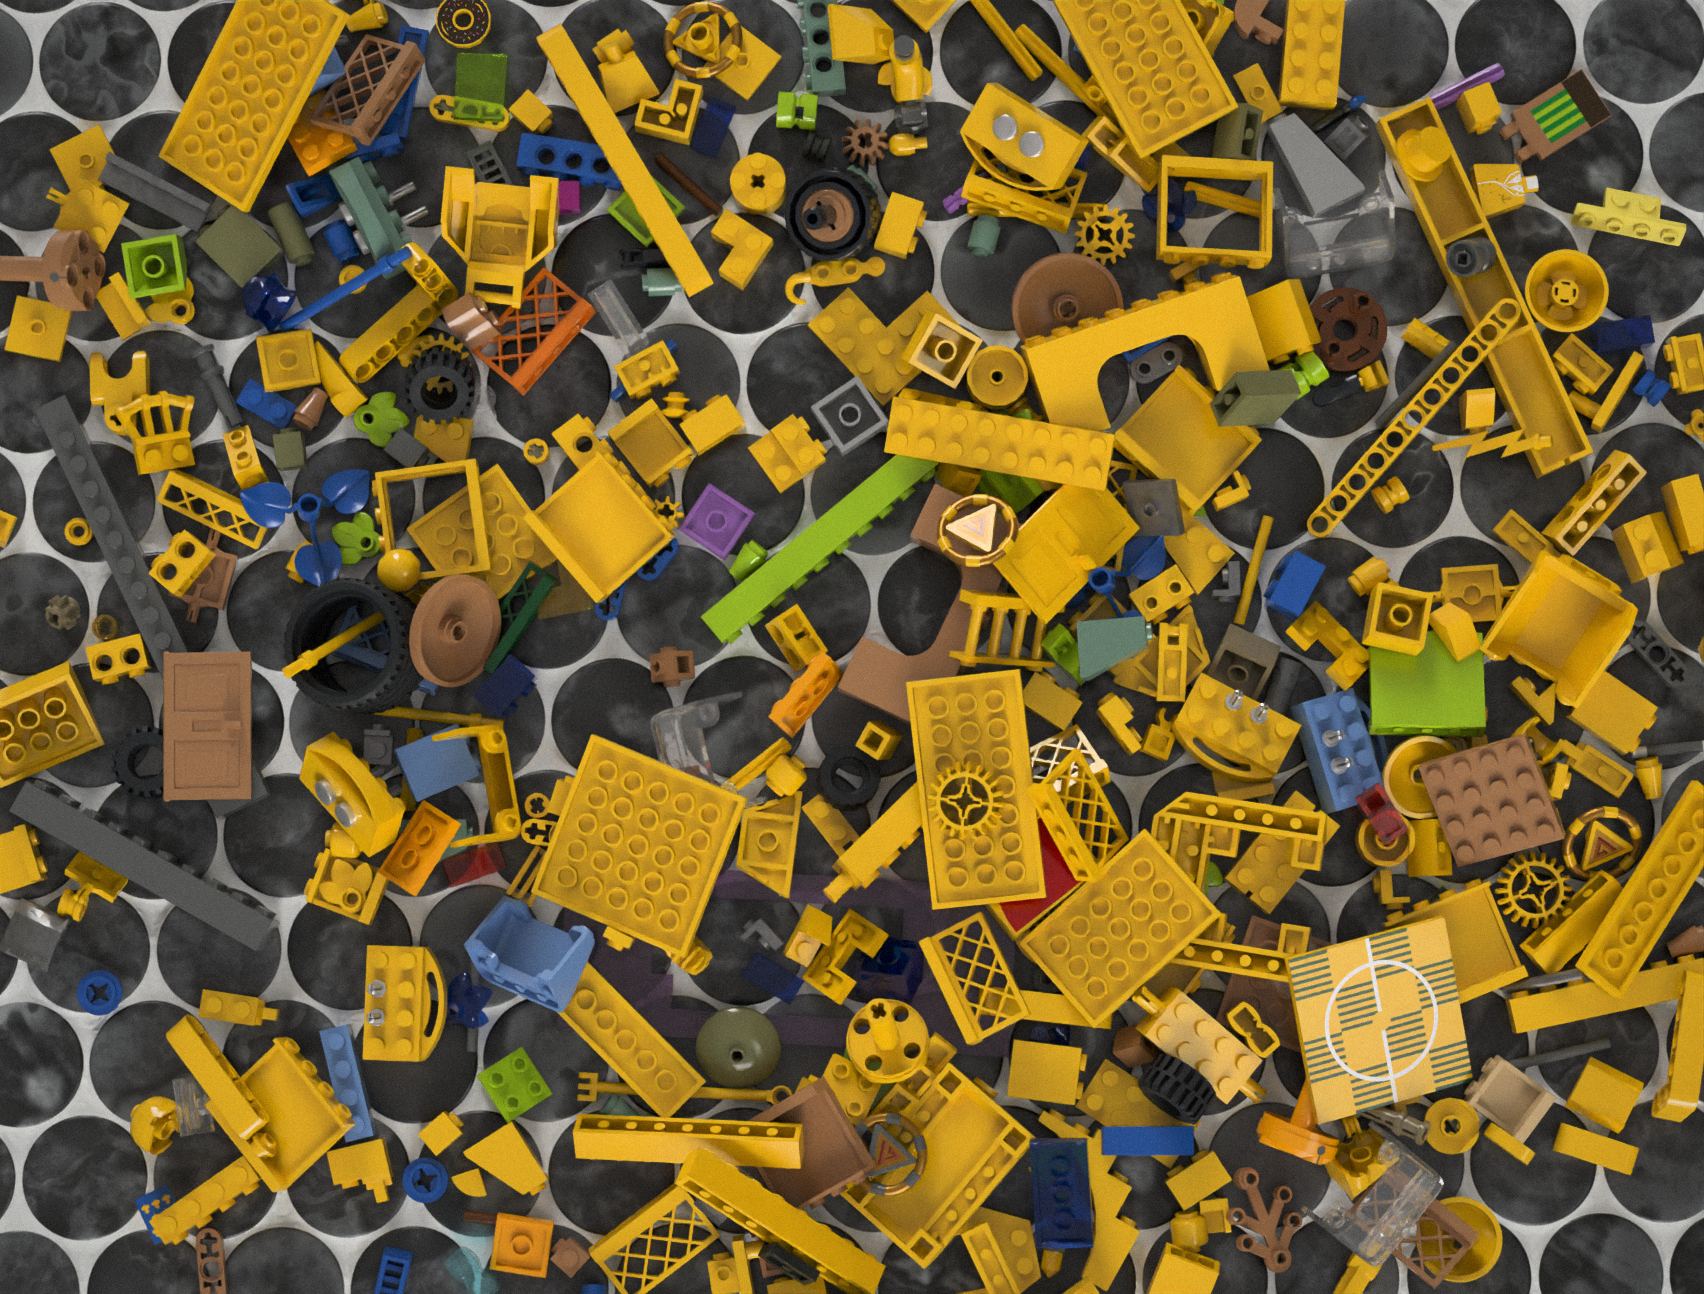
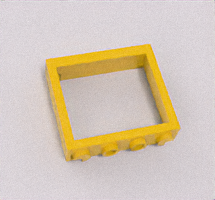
M1162 155L1158 164L1156 260H1164L1167 264H1177L1180 261H1186L1197 266L1219 263L1222 267H1234L1237 264L1247 265L1251 269H1261L1267 266L1272 258L1273 162ZM1168 176L1260 181L1259 251L1167 246Z
M476 458L375 473L376 480L372 481V492L374 497H378L380 507L375 508L377 525H382L383 536H379V546L381 553H387L389 550L396 549L388 483L466 472L478 565L421 572L417 583L441 580L454 574L472 576L493 573L479 464Z

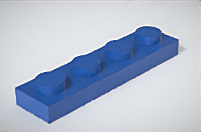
M401 25L397 43L405 45L407 41L416 43L423 57H425L429 31ZM395 53L394 60L396 59L399 53ZM422 67L378 132L380 135L385 136L398 132L401 139L407 140Z

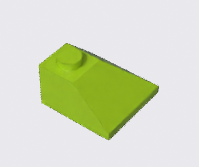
M172 234L121 243L130 299L186 290L187 260L182 237Z

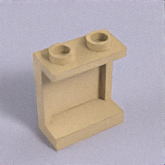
M1497 1054L1494 1059L1491 1057L1485 1062L1481 1069L1483 1074L1477 1082L1473 1080L1468 1085L1464 1093L1466 1095L1464 1101L1523 1144L1557 1098Z

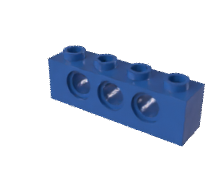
M529 133L521 134L516 166L518 171H522V175L530 177V175L539 176V174L559 178V181H566V178L579 181L580 185L593 186L594 183L605 184L604 187L606 189L616 191L621 190V187H623L611 166L605 173H598L594 170L598 162L604 161L609 164L598 144ZM544 153H552L555 156L553 162L548 165L542 164L540 157ZM578 157L582 160V164L577 169H571L567 166L569 159Z

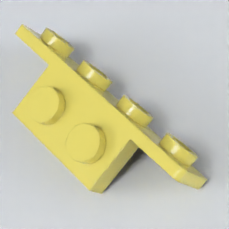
M1606 188L1603 207L1577 203L1571 218V225L1674 246H1680L1687 226L1684 223L1660 219L1661 198L1612 188Z

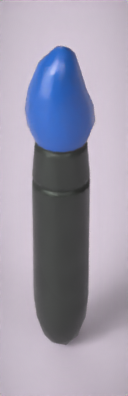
M1366 96L1352 97L1346 104L1314 122L1309 129L1314 134L1324 130L1348 115L1351 111H1356L1365 102Z

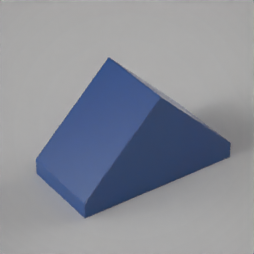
M329 174L290 183L285 186L302 218L341 199Z

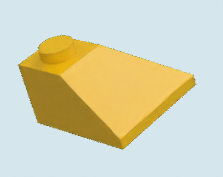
M837 4L827 5L832 60L873 65L890 59L889 47L894 41L893 29L872 9Z

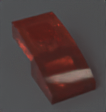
M498 842L442 861L450 888L506 869Z

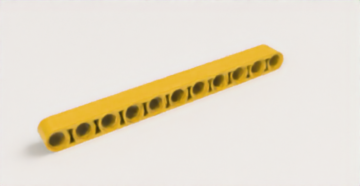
M558 24L537 36L536 39L687 296L690 298L714 284L563 26Z
M1505 298L1493 307L1310 515L1307 527L1313 536L1324 538L1332 533L1516 324L1521 312L1516 300ZM1504 305L1513 306L1516 310L1515 316L1511 319L1502 318L1499 313L1501 307ZM1484 327H1494L1497 330V336L1490 341L1484 340L1481 337V331ZM1471 347L1477 350L1478 357L1475 361L1467 362L1462 358V352L1466 348ZM1446 370H1457L1460 375L1458 381L1452 384L1445 382L1443 374ZM1430 390H1436L1441 395L1440 401L1435 405H1429L1424 400L1425 394ZM1412 411L1420 413L1422 416L1420 424L1417 426L1408 425L1406 423L1408 413ZM1394 432L1401 434L1403 437L1402 444L1396 448L1387 444L1388 436ZM1380 454L1384 457V464L1381 468L1373 469L1369 466L1368 460L1371 455ZM1355 475H1361L1365 478L1366 483L1361 490H1354L1350 487V480ZM1337 496L1344 497L1347 501L1346 508L1342 511L1333 510L1331 507L1333 498ZM1318 517H1324L1328 521V528L1321 533L1314 531L1312 527L1313 521Z

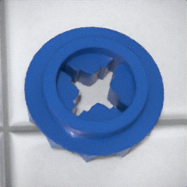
M104 970L92 971L85 975L78 985V1002L86 1012L92 1015H107L118 1008L123 998L122 985L117 977L110 972ZM108 984L104 993L109 1001L99 998L92 1002L95 999L96 992L91 985L102 988Z
M430 1157L414 1160L407 1166L403 1174L405 1192L411 1199L420 1203L436 1201L444 1194L448 1185L446 1169L439 1161ZM420 1168H422L427 1176L437 1175L430 1182L431 1192H429L425 1185H414V1183L422 1178Z

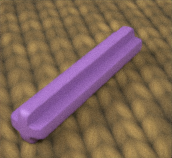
M1496 63L1430 96L1436 110L1457 101L1466 90L1487 82L1491 84L1503 78L1505 75L1504 70L1499 63Z

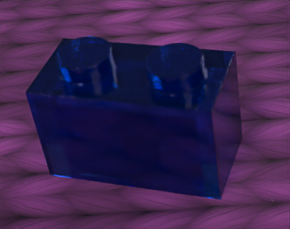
M1650 315L1598 323L1589 329L1592 349L1598 356L1649 348L1655 343Z
M510 654L473 696L498 719H501L503 716L508 718L517 709L518 705L516 702L522 695L528 697L537 687V684L534 682L538 678Z

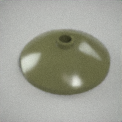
M729 1007L714 1013L702 1025L696 1041L697 1059L705 1074L714 1082L734 1089L750 1088L765 1081L776 1069L781 1054L780 1036L774 1024L764 1014L747 1007ZM735 1051H739L743 1054V1056L740 1058H736L733 1056L732 1053Z

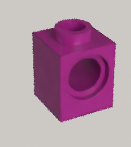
M559 181V214H581V186L579 181Z

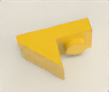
M1518 676L1507 685L1533 715L1540 718V722L1544 727L1554 722L1555 682L1550 684L1539 695L1535 693L1537 690L1535 685L1526 677L1522 679Z
M807 904L782 954L809 968L821 943L828 947L830 946L833 917Z

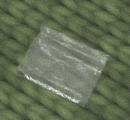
M189 1077L172 1080L180 1137L215 1131L213 1116L205 1107L210 1097L197 1079Z

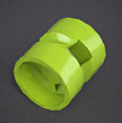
M779 91L776 127L792 129L794 125H798L799 129L815 131L818 94L802 93L800 97H797L794 92ZM797 106L804 107L803 116H796Z
M1313 351L1296 356L1294 364L1288 362L1278 369L1292 370L1301 391L1296 400L1310 391L1311 385L1318 386L1329 378L1327 369Z

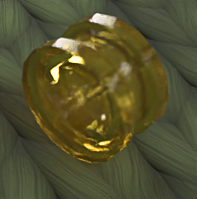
M100 615L93 620L92 632L99 639L104 641L111 640L117 636L119 624L116 619L109 615ZM102 621L106 623L111 621L112 625L109 627L111 632L109 634L105 632L102 635L100 634L99 630L102 628L100 623Z

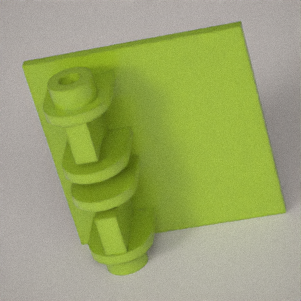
M520 1047L476 1075L507 1123L553 1094L523 1047Z

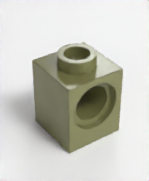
M285 428L279 430L280 434L273 435L276 467L279 471L308 468L305 437L301 431L297 432L296 428Z

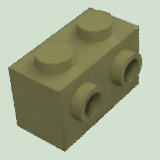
M1237 103L1238 108L1219 118L1212 158L1255 160L1263 110L1247 103Z

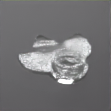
M485 384L476 385L471 408L468 412L464 411L462 417L474 420L473 429L478 426L486 434L493 429L497 420V415L493 408L496 403L494 390ZM480 394L487 395V401L483 404L477 401Z

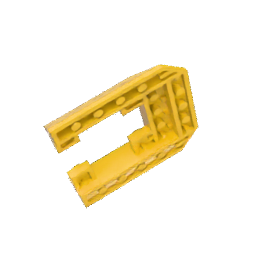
M1185 792L1154 815L1151 835L1204 893L1210 854L1236 858L1241 830L1295 838L1291 866L1321 871L1324 846L1327 842V814ZM1222 913L1170 961V963L1289 982L1284 958L1308 952L1311 928L1282 923L1277 951L1226 943L1223 940L1227 914Z

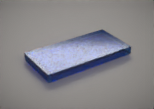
M1030 1138L1029 1146L1037 1248H1094L1088 1138Z

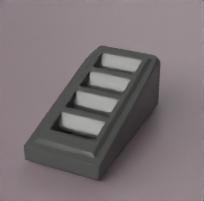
M491 141L466 153L480 182L495 183L504 178L505 183L503 184L513 185ZM488 150L490 151V156L476 162L474 157ZM493 160L495 161V165L483 171L480 170L479 167ZM499 169L500 174L488 180L485 179L484 176Z

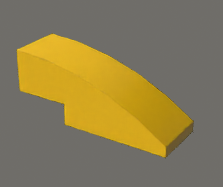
M1098 115L1082 133L1081 136L1089 140L1088 144L1146 192L1149 193L1158 183V163L1150 155L1139 160L1126 135L1105 115Z

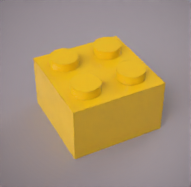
M927 309L900 359L945 385L956 389L983 340L941 315Z
M1378 582L1370 593L1362 644L1417 656L1425 646L1433 594Z

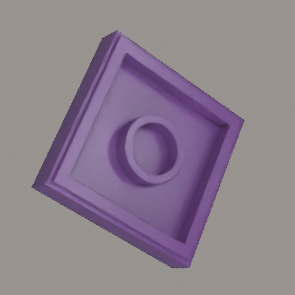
M708 483L678 530L725 561L756 513Z

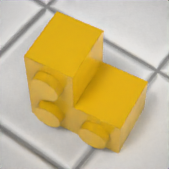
M675 79L668 105L641 99L634 124L635 131L690 146L703 97L702 85Z
M725 209L711 230L712 238L731 250L719 268V275L739 289L744 290L772 248L773 238L728 209Z

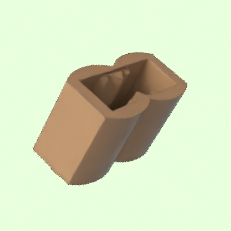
M468 293L441 309L448 327L471 350H475L501 334L499 329L501 321L494 310H488L480 296L476 298L472 293Z

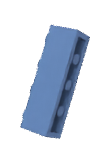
M351 1024L319 1031L335 1098L339 1103L349 1108L352 1113L351 1118L356 1123L344 1135L345 1141L349 1142L377 1135Z

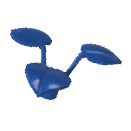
M351 469L328 477L323 483L322 495L329 502L318 498L314 494H304L299 498L298 503H294L291 508H288L291 504L290 492L284 485L277 482H265L242 490L240 492L241 501L249 517L262 527H279L285 521V513L291 514L296 510L303 521L310 523L313 545L301 547L295 556L294 563L296 571L304 580L320 587L321 583L336 579L342 565L341 552L334 542L324 541L318 544L315 520L321 514L320 505L326 507L334 505L339 513L345 515L358 513L365 507L369 498L370 472L361 469Z
M1141 536L1129 542L1124 547L1121 564L1128 571H1115L1114 569L1108 571L1101 567L1094 569L1089 575V581L1066 603L1065 607L1081 605L1085 601L1086 590H1090L1093 587L1098 594L1105 595L1117 617L1109 619L1142 616L1135 610H1129L1121 614L1111 595L1116 587L1114 577L1130 576L1134 573L1137 579L1148 581L1160 575L1166 565L1164 536Z

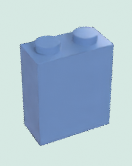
M458 723L393 751L414 803L480 776L478 770L481 769L480 762L475 753L470 754L467 744L470 743L469 738L432 741L433 735L458 729Z

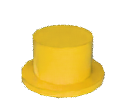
M1433 126L1425 127L1422 130H1407L1399 136L1396 143V156L1400 166L1406 174L1415 180L1423 182L1432 181L1441 174L1444 162L1450 157L1452 152L1451 143L1447 135L1439 128Z

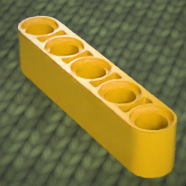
M990 987L1001 992L1005 990V988ZM979 988L977 1005H979L984 991L982 988ZM1010 989L1009 994L1014 996L1012 989ZM1020 990L1031 1012V1015L1023 1019L1092 1027L1065 995ZM989 991L984 1007L998 1011L1003 995ZM1007 997L1002 1013L1014 1016L1022 1010L1017 1000ZM984 1010L981 1013L982 1015L996 1016V1014ZM1113 1013L1097 1028L1111 1029Z
M189 1014L185 1015L166 1033V1038L233 1130L241 1138L249 1140L269 1122V1116L195 1017Z

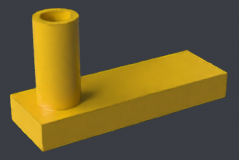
M1636 351L1633 352L1602 405L1572 390L1568 396L1574 410L1593 420L1591 429L1600 434L1602 433L1643 364V355Z
M745 1234L733 1236L732 1246L741 1294H755L749 1259L760 1258L758 1254L765 1241L746 1242Z

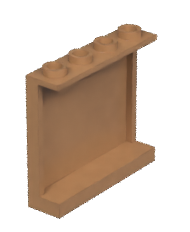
M824 1076L747 1120L803 1124L805 1152L801 1169L757 1167L771 1193L782 1196L785 1202L795 1208L803 1210L808 1205L811 1209L816 1208L826 1202L824 1196L831 1193L832 1197H835L848 1189L845 1184L852 1181L854 1185H857L870 1177L867 1172L876 1166Z

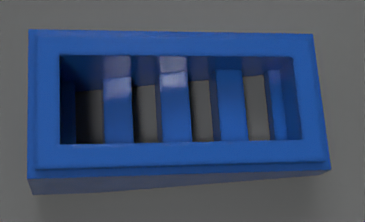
M390 1246L385 1247L374 1294H380V1292L404 1294L413 1252ZM388 1260L404 1263V1265L389 1262ZM386 1269H387V1270H391V1271H395V1272L402 1273V1275H401V1277H400V1276L388 1274V1273H385V1272H386ZM383 1281L398 1284L399 1288L383 1285Z

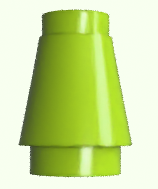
M751 539L748 544L745 543L732 567L729 569L730 574L741 582L766 562L765 558L769 553Z

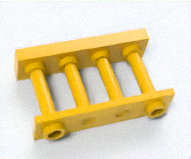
M961 589L959 601L970 604L969 609H972L965 652L950 651V657L959 659L960 665L967 667H976L977 663L1026 666L1025 669L1042 672L1043 667L1054 668L1055 662L1042 658L1043 647L1040 643L1045 639L1048 623L1043 624L1038 617L1031 656L1020 655L1027 615H1030L1031 609L1019 594ZM1065 605L1058 613H1064ZM987 607H992L994 615L987 653L976 652L983 612H986ZM1009 609H1014L1013 612L1016 613L1009 655L998 654L1005 613H1008Z

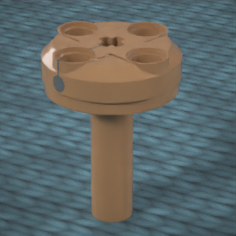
M67 229L57 231L49 239L43 257L0 256V281L43 282L50 303L57 309L66 311L92 310L101 286L102 277L106 271L105 257L100 253L97 244L86 230Z

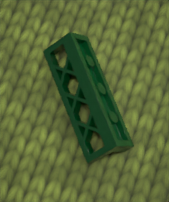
M529 561L500 605L501 619L509 617L511 626L505 635L499 637L502 640L498 641L496 649L483 667L490 674L499 671L558 582L556 577L532 561ZM531 570H533L543 578L536 589L529 590L526 578ZM523 584L524 591L518 592V590ZM525 594L526 604L520 612L513 613L512 599L514 596ZM506 608H508L509 614L502 615Z

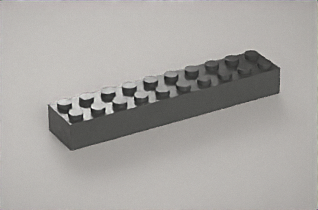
M36 780L35 783L25 782L11 806L10 812L249 948L264 952L280 924V921L274 919L276 916L275 912L264 906L257 905L256 908L251 906L252 900L247 896L234 891L230 894L225 891L228 886L214 878L208 877L207 880L202 878L203 872L190 864L184 863L183 866L177 863L179 858L165 850L159 849L156 852L152 849L154 844L138 836L133 838L128 836L130 830L111 821L109 824L105 823L104 819L106 817L93 809L85 808L82 810L79 808L81 802L68 795H56L57 789L39 780Z

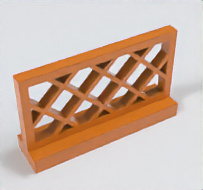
M545 267L542 268L522 292V304L524 301L535 300V314L520 315V309L512 308V305H510L499 318L501 321L499 325L501 334L475 350H471L473 354L523 396L596 313L590 303L577 295ZM545 277L553 282L554 293L539 294L538 285ZM558 287L564 292H558ZM571 297L576 301L570 310L559 311L558 298ZM554 298L555 312L540 313L539 300ZM555 317V327L552 331L541 332L540 319ZM536 319V333L522 334L521 321ZM516 321L517 335L502 336L504 324ZM537 338V348L531 353H523L522 340ZM517 340L518 354L503 355V342ZM498 342L499 356L486 357L481 352L488 343ZM518 359L519 368L510 377L504 372V361ZM495 361H499V367L494 363Z

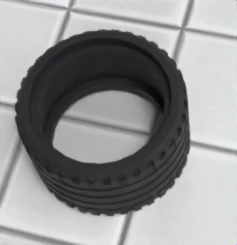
M340 578V580L332 579L329 582L321 583L320 587H314L309 594L306 593L303 596V600L297 603L296 609L292 611L291 618L287 622V630L284 633L285 643L283 644V649L285 650L284 658L287 661V666L298 660V656L307 650L313 651L326 643L329 631L336 619L348 608L364 602H370L376 606L386 620L391 640L389 656L379 675L368 685L358 690L346 691L338 685L330 673L326 656L318 660V664L311 669H303L292 676V680L297 683L296 686L299 690H302L304 695L312 698V701L334 709L361 714L382 713L394 709L395 705L404 703L406 699L412 696V692L418 689L419 683L424 679L413 664L409 648L410 626L417 605L401 592L395 593L383 585L365 580Z

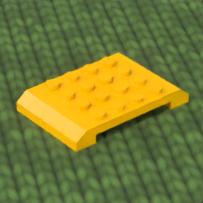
M950 1062L933 1080L931 1087L906 1116L920 1129L928 1148L926 1168L918 1182L909 1190L894 1196L873 1194L862 1188L859 1184L854 1185L852 1181L846 1184L848 1189L840 1193L841 1196L923 1269H926L938 1257L1036 1139L1031 1132ZM897 1126L891 1135L917 1159L913 1137L906 1129ZM916 1163L868 1179L880 1184L894 1185L902 1182L914 1169Z

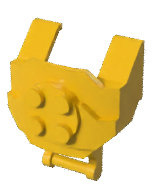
M446 166L441 212L442 237L468 265L465 295L472 293L476 298L480 296L487 303L512 305V308L521 309L525 272L557 247L560 210L559 178L530 175V187L486 182L475 184V169ZM480 282L513 286V294L475 290V284Z

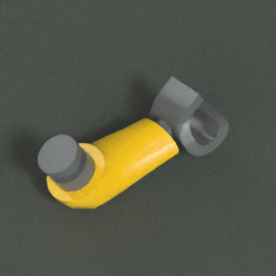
M902 35L895 39L889 47V56L894 74L896 102H903L901 105L894 106L896 131L900 134L918 135L919 131L928 127L926 102L917 103L916 101L923 99V59L918 44L911 37Z

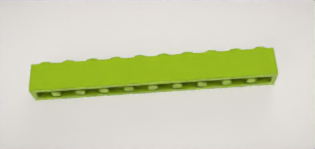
M895 455L705 612L701 619L723 645L727 641L730 644L734 643L743 635L741 630L750 623L751 626H754L765 617L762 612L769 606L773 608L779 606L786 599L784 594L792 587L795 591L802 587L808 581L806 576L810 572L815 570L818 573L830 563L827 558L836 552L840 555L850 547L851 543L849 540L856 534L860 537L866 534L873 527L871 522L878 516L883 519L895 509L892 505L900 498L902 501H905L916 492L913 487L920 481L924 483L930 481L937 474L935 469L939 463L932 460Z

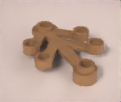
M1250 1167L1239 1168L1234 1174V1184L1238 1189L1246 1190L1257 1220L1247 1216L1241 1208H1230L1226 1213V1219L1231 1225H1240L1262 1235L1267 1247L1256 1243L1255 1238L1249 1234L1240 1235L1236 1240V1246L1240 1251L1251 1252L1264 1258V1263L1270 1271L1282 1273L1289 1268L1292 1261L1288 1247L1294 1229H1298L1302 1225V1217L1299 1213H1286L1283 1217L1284 1227L1277 1240L1275 1229L1284 1203L1289 1202L1292 1198V1190L1288 1186L1275 1187L1273 1190V1201L1267 1214L1257 1187L1259 1182L1257 1171ZM1248 1174L1251 1175L1250 1184L1246 1180ZM1282 1189L1285 1192L1284 1199H1281L1280 1197V1191ZM1234 1212H1237L1239 1215L1237 1221L1233 1219ZM1291 1216L1295 1218L1293 1226L1290 1224ZM1245 1238H1247L1249 1241V1245L1247 1248H1245L1243 1245V1241ZM1279 1253L1281 1255L1280 1263L1277 1262V1255Z

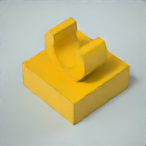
M1184 262L1170 270L1168 276L1174 285L1181 280L1185 285L1198 280L1194 273L1198 271L1200 266L1193 265L1191 262Z

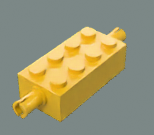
M918 781L834 863L832 868L839 875L827 888L823 889L824 894L832 902L836 903L851 887L855 891L861 885L866 889L881 874L878 868L882 866L886 869L901 854L898 849L902 847L905 850L921 834L918 831L920 827L923 829Z
M1170 985L1158 999L1145 986H1141L1137 991L1145 999L1136 993L1133 994L1132 1000L1148 1012L1135 1029L1164 1054L1180 1059L1203 1075L1214 1088L1216 1098L1228 1104L1238 1090H1240L1254 1104H1258L1262 1099L1254 1092L1256 1091L1263 1097L1266 1096L1267 1090L1250 1077L1263 1060L1182 991Z

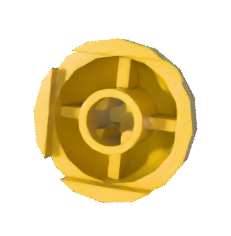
M154 1096L133 1108L130 1114V1134L140 1148L153 1155H158L172 1144L173 1141L169 1137L174 1128L179 1133L185 1118V1110L177 1102L166 1097Z

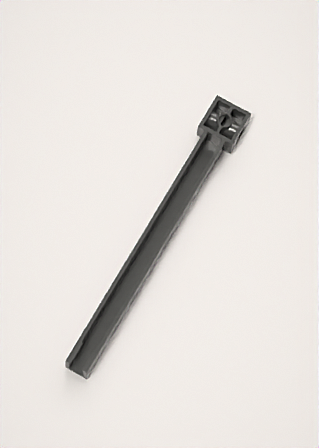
M63 395L34 410L163 679V653L165 651L170 653H189L191 649L159 582L148 574L152 569L72 400ZM253 753L252 799L208 800L216 818L222 820L272 795Z

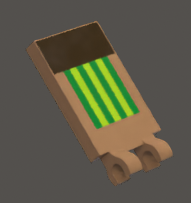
M1581 69L1512 112L1510 116L1514 121L1501 128L1499 134L1504 141L1517 133L1521 134L1527 145L1514 154L1519 164L1535 154L1542 161L1610 118L1612 114Z

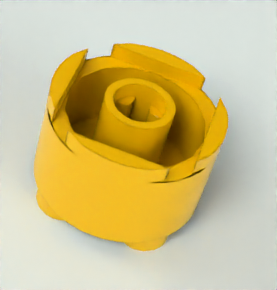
M757 152L738 161L731 172L730 186L733 198L737 205L745 212L750 214H770L777 210L784 202L787 192L786 177L782 166L774 158ZM756 180L761 182L763 180L764 187L760 188L757 186L754 188L753 182Z
M1381 810L1369 814L1359 823L1355 832V846L1361 859L1368 864L1380 868L1391 867L1400 864L1411 854L1415 846V831L1411 823L1399 812ZM1384 831L1387 837H1391V842L1386 843L1385 846H1383L1382 841H1379V836L1383 835Z

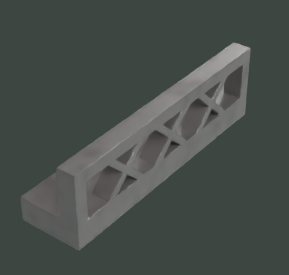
M111 152L107 154L105 158L107 163L98 178L99 182L199 233L211 210L209 203Z

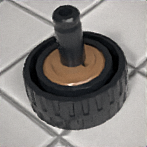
M841 167L822 168L803 176L789 192L785 203V226L797 248L805 252L809 257H814L821 261L845 260L862 252L867 248L868 244L872 243L881 221V206L873 186L862 175Z

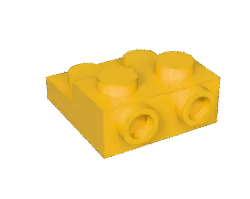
M794 414L748 447V450L780 494L826 462L823 456L827 453L826 449L818 439L812 441L807 434L811 430L802 416L797 419Z
M1110 692L1097 703L1099 708L1095 713L1130 757L1142 747L1139 744L1142 738L1132 726L1128 729L1125 725L1133 718L1131 713L1134 709L1124 697L1119 699L1117 695Z

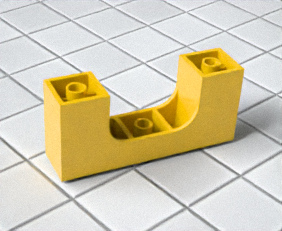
M1226 271L1211 275V281L1209 282L1193 281L1183 285L1185 290L1180 292L1177 290L1173 291V289L1157 294L1158 299L1151 301L1144 298L1132 302V308L1124 310L1118 307L1104 312V318L1088 317L1078 321L1079 326L1071 328L1066 325L1051 330V336L1044 338V336L1036 335L1025 339L1026 344L1019 347L1027 366L1044 422L1099 432L1111 428L1098 390L1097 378L1100 368L1110 357L1172 335H1185L1193 342L1208 387L1216 391L1221 390L1236 372L1270 371L1240 276L1233 275L1231 272L1226 273Z

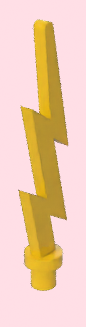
M1521 429L1484 441L1490 431L1488 430L1433 445L1432 450L1438 451L1472 445L1465 456L1467 458L1507 445L1501 456L1503 458L1532 448L1542 450L1543 447H1552L1553 436H1542L1541 433H1535L1533 437L1519 441L1525 430Z

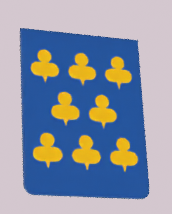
M168 1185L135 1200L154 1244L163 1241L149 1221L176 1203Z

